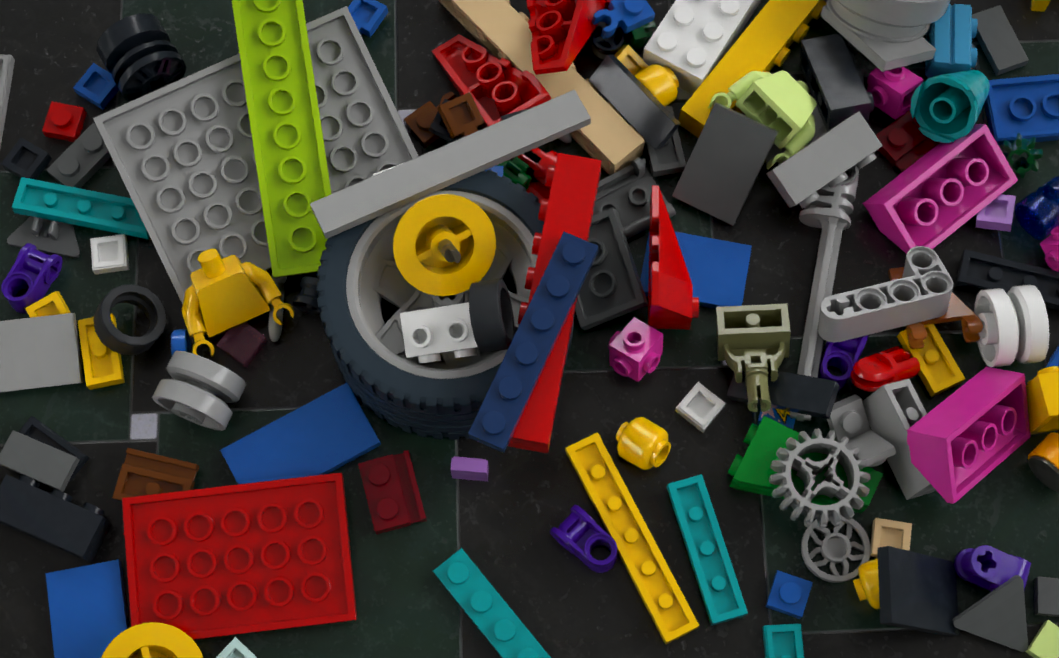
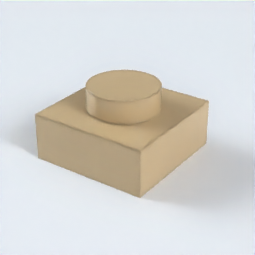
M875 518L872 524L870 556L877 557L878 547L885 546L910 551L912 523Z

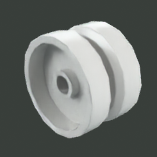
M1013 286L1008 293L1000 288L981 290L977 294L974 313L983 324V330L979 333L980 340L977 344L982 359L987 366H1009L1014 362L1015 358L1023 364L1041 362L1046 358L1049 348V321L1044 300L1036 286Z

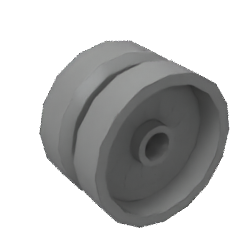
M175 351L166 367V370L173 379H162L152 399L166 410L190 422L213 430H225L233 414L226 403L239 401L246 386L245 381L236 373L207 358L186 351Z

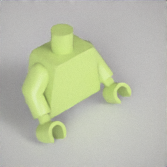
M784 70L774 74L751 71L730 86L727 94L723 92L716 93L708 107L709 109L718 102L730 108L732 102L736 100L735 105L747 117L779 131L774 144L780 150L784 148L785 151L773 157L768 162L767 169L771 168L775 162L781 164L802 150L815 135V117L812 112L817 105L816 100L809 94V88L805 82L796 81Z

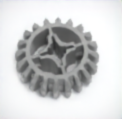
M819 428L814 429L812 439L805 431L799 433L798 441L792 437L788 438L785 443L787 449L780 447L776 452L780 460H773L770 468L777 473L770 476L769 483L780 485L773 490L772 496L774 498L784 496L785 499L779 505L780 510H786L791 506L794 511L790 519L795 521L800 514L804 515L805 527H809L814 518H817V524L820 529H824L827 526L828 518L835 527L842 523L841 515L850 520L855 515L852 508L860 510L864 505L860 497H866L870 491L867 486L862 484L871 479L870 474L859 471L867 464V460L855 459V456L860 451L859 447H853L850 451L845 447L849 441L848 437L844 436L840 442L834 441L836 436L834 430H830L826 438H822V432ZM813 452L828 455L825 460L815 462L809 458L804 460L800 457ZM837 462L840 463L846 473L848 488L843 486L844 481L836 475L835 466ZM827 466L828 470L824 474L826 478L812 491L811 487L815 483L813 479ZM791 468L797 471L796 476L804 483L802 495L796 491L793 485ZM818 495H825L831 499L836 497L840 500L831 505L811 503L812 499Z

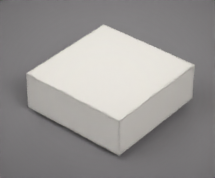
M125 234L90 239L92 271L95 275L130 270L128 242Z
M697 382L679 403L675 411L703 433L725 407L726 403L701 383Z

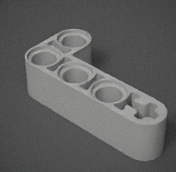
M925 246L913 247L907 252L902 278L826 297L820 307L818 334L822 339L835 343L941 317L948 311L954 284L953 280L933 249Z

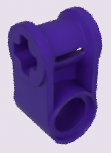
M27 243L21 248L14 265L1 285L4 297L15 311L27 314L26 307L44 298L51 284L56 280L61 271L63 262L61 256L57 254L50 256L37 250L36 246L31 243ZM28 289L25 295L16 297L19 291Z
M868 335L833 343L826 341L818 378L836 381L839 384L838 391L841 390L851 376L853 365L861 356ZM827 367H837L843 376L830 374Z
M574 504L570 508L571 514L558 528L553 527L549 532L561 546L570 553H573L589 569L597 573L608 572L614 567L617 560L616 542L597 525L586 511ZM596 546H605L610 550L611 554L607 559L601 561L593 558L590 552Z
M989 545L978 546L975 549H963L957 553L954 559L955 571L960 578L985 588L990 592L1015 575L1021 576L1025 590L1031 568L1029 561L1007 554Z

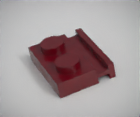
M910 110L876 134V137L882 144L878 151L892 166L895 165L901 173L940 143L921 133L918 129L920 126L916 118H912Z
M409 450L397 455L391 454L358 463L376 535L410 526L420 521H427Z

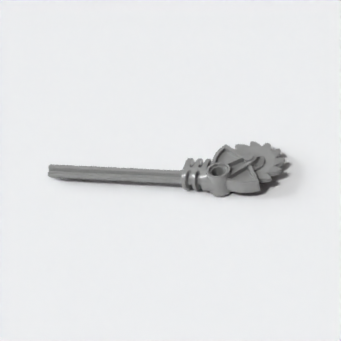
M817 106L812 112L815 117V135L809 144L827 133ZM773 143L766 158V165L777 154L784 153L785 149L780 150ZM856 164L845 171L849 178L833 188L826 184L816 192L820 197L805 206V209L799 215V220L803 224L822 228L797 374L816 378L819 375L824 339L821 338L817 330L822 301L832 295L842 232L851 226V218L848 215L853 212L854 207L851 203L855 200L859 177V168ZM790 412V418H796L797 421L811 420V415Z

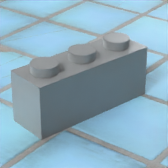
M858 111L766 174L789 208L798 203L804 208L820 197L816 192L826 184L833 188L847 179L848 176L845 171L855 164L861 169L875 160L877 157L874 152L882 147V144L860 111Z
M910 379L882 385L862 401L869 425L873 432L895 447L896 454L886 459L906 500L935 491V488L911 463L910 450L907 444V429L924 417L927 412Z

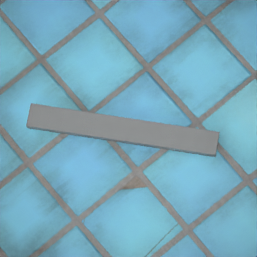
M572 90L310 203V206L327 239L590 125L591 117L576 91Z

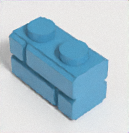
M949 3L946 13L940 19L930 24L929 30L926 33V40L936 48L933 59L925 61V75L927 77L975 68L977 48H972V38L974 39L976 36L978 22L976 18H972V7L970 5H951Z

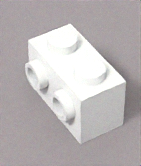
M469 302L400 313L406 358L418 357L419 364L441 361L440 353L454 351L455 358L477 355L476 348L478 347L471 327Z

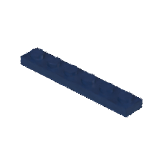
M563 232L468 432V438L505 453L599 249L598 245Z

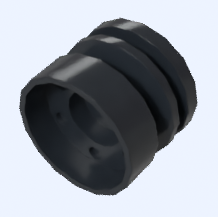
M139 13L127 16L112 24L97 41L96 51L108 72L112 74L115 84L126 101L131 102L176 82L185 76L187 67L184 60L178 54L175 45L170 43V38L158 17L152 14Z

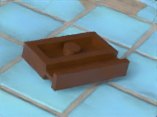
M127 448L125 462L122 464L112 498L122 502V498L193 490L199 466L194 463Z

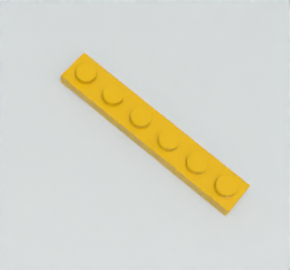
M598 432L566 447L565 451L606 531L615 540L617 552L665 645L699 628L692 610Z

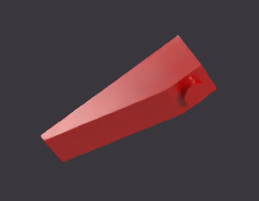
M526 0L527 8L530 12L528 23L529 29L532 32V42L530 44L534 73L538 75L567 71L598 25H593L592 19L597 11L604 9L606 0Z
M460 34L431 51L460 96L468 92L471 93L485 122L481 126L483 129L500 122L503 115L532 108L551 100L550 94L534 74L527 70L522 72L514 68L510 61L504 58L500 60L490 55L486 48Z
M652 185L649 227L648 325L654 329L690 330L692 318H698L699 297H693V284L659 186Z

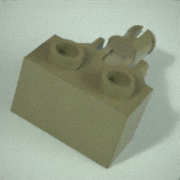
M787 303L716 307L718 361H726L727 365L734 371L737 383H742V371L745 372V386H747L748 396L747 406L752 412H757L758 398H760L761 412L768 411L771 408L768 370H770L771 381H776L779 366L784 358H789L791 331Z

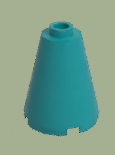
M978 70L936 75L926 79L916 88L911 98L910 112L912 118L915 117L920 126L918 129L926 137L942 143L954 142L956 139L968 135L974 128L990 90L989 80Z

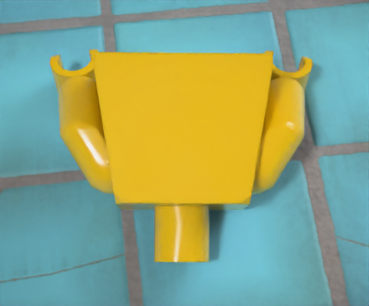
M216 249L205 250L198 256V261L202 268L190 274L192 285L185 291L182 306V315L189 337H193L195 341L192 346L193 354L198 355L196 349L200 344H207L212 357L214 347L212 343L205 340L204 333L207 332L210 338L270 311L269 304H272L274 307L273 319L277 324L283 325V322L277 315V311L281 308L288 309L290 315L294 318L295 311L293 307L282 302L280 299L282 294L267 271L251 262L242 263L236 255H230L221 259Z

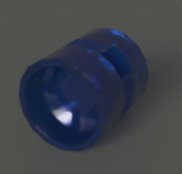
M1059 176L1052 177L1041 185L1036 192L1030 193L1015 205L1014 212L1018 222L1029 235L1038 240L1045 239L1055 227L1059 226Z

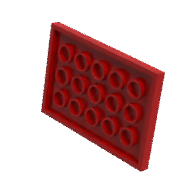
M343 473L122 498L131 627L150 622L164 623L182 630L194 640L357 620Z

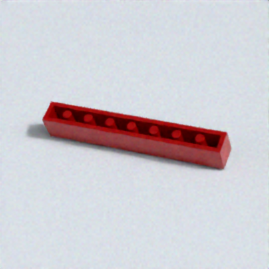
M558 153L556 165L548 166L545 187H551L549 199L542 198L538 220L544 221L542 233L535 232L532 254L538 256L535 268L528 267L525 289L531 291L528 303L521 302L518 324L523 319L563 232L588 241L602 160ZM577 298L508 444L509 447L548 454Z

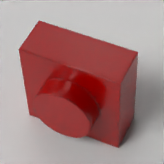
M51 101L42 132L45 137L74 142L81 134L87 112L84 107Z

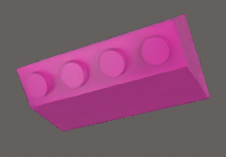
M975 124L968 135L956 139L954 142H940L863 204L880 232L907 254L911 248L916 246L935 248L1015 184L1018 179L987 125Z
M986 366L907 429V444L910 450L911 463L947 503H956L1031 437L1025 374Z

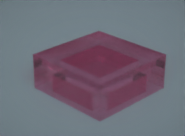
M246 322L230 328L217 343V346L224 353L247 368L268 340L263 334Z

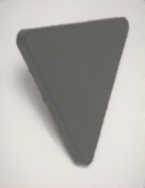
M30 216L7 238V243L13 247L22 248L25 244L31 243L36 246L37 250L44 253L75 259L81 255L73 224Z
M1013 576L953 618V625L958 629L1020 652L1027 651L1028 636L1024 582L1021 576Z

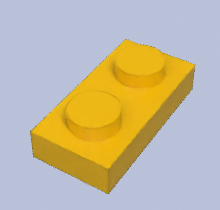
M111 313V314H110L111 320H112L114 326L117 328L116 318H115V316ZM94 317L77 320L86 386L89 390L125 383L121 354L110 350L100 341L95 332Z
M934 324L924 325L927 336L923 340L924 348L910 349L906 330L899 332L897 338L903 349L910 354V358L915 357L920 363L918 375L931 397L957 386L965 380L963 373Z

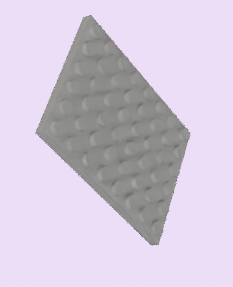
M345 6L307 23L306 27L331 193L333 194L368 179L374 173L419 157L348 7ZM240 54L93 118L182 304L186 289L192 285L190 274L202 268L198 261V256L205 250L216 249L221 259L230 255H236L242 263L251 262L265 271L271 269Z

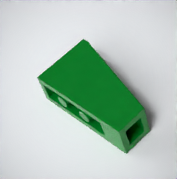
M766 416L763 417L759 426L752 423L743 441L749 447L744 457L739 454L736 455L728 471V474L734 476L729 487L735 490L772 496L773 490L780 485L769 483L770 476L777 473L770 468L773 460H780L776 452L780 447L787 449L785 443L788 438L792 437L798 441L799 432ZM813 452L800 457L804 460L809 458L815 462L825 460L828 455ZM837 462L835 466L836 475L844 481L843 486L848 488L846 473L840 463ZM827 466L813 479L815 483L811 487L812 491L826 478L824 474L828 470ZM864 467L862 470H859L869 473L871 479L866 483H862L870 491L866 497H860L864 502L860 510L852 508L856 513L862 514L869 506L883 476L882 473L870 467ZM791 468L793 485L796 491L802 495L804 483L796 476L797 471ZM818 495L812 499L811 503L831 505L840 500L836 497L831 499L825 495Z

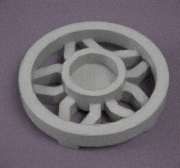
M842 515V523L833 528V533L828 528L820 529L817 519L814 520L804 532L801 541V553L806 567L818 578L832 583L846 582L858 576L859 566L848 574L849 563L847 559L850 561L862 560L861 565L869 561L871 553L870 541L864 528L854 519L848 520ZM844 524H847L846 535L838 533V530ZM852 528L860 536L863 545L855 541H849L852 537ZM814 530L824 534L825 538L820 540ZM809 537L812 538L815 544L820 546L815 548L810 554L808 552ZM851 548H854L862 552L863 554L852 555L850 554ZM819 553L824 557L822 561L813 562L811 560ZM827 562H830L829 569L833 575L821 571L818 567L825 566ZM836 563H841L843 566L841 576L835 567Z

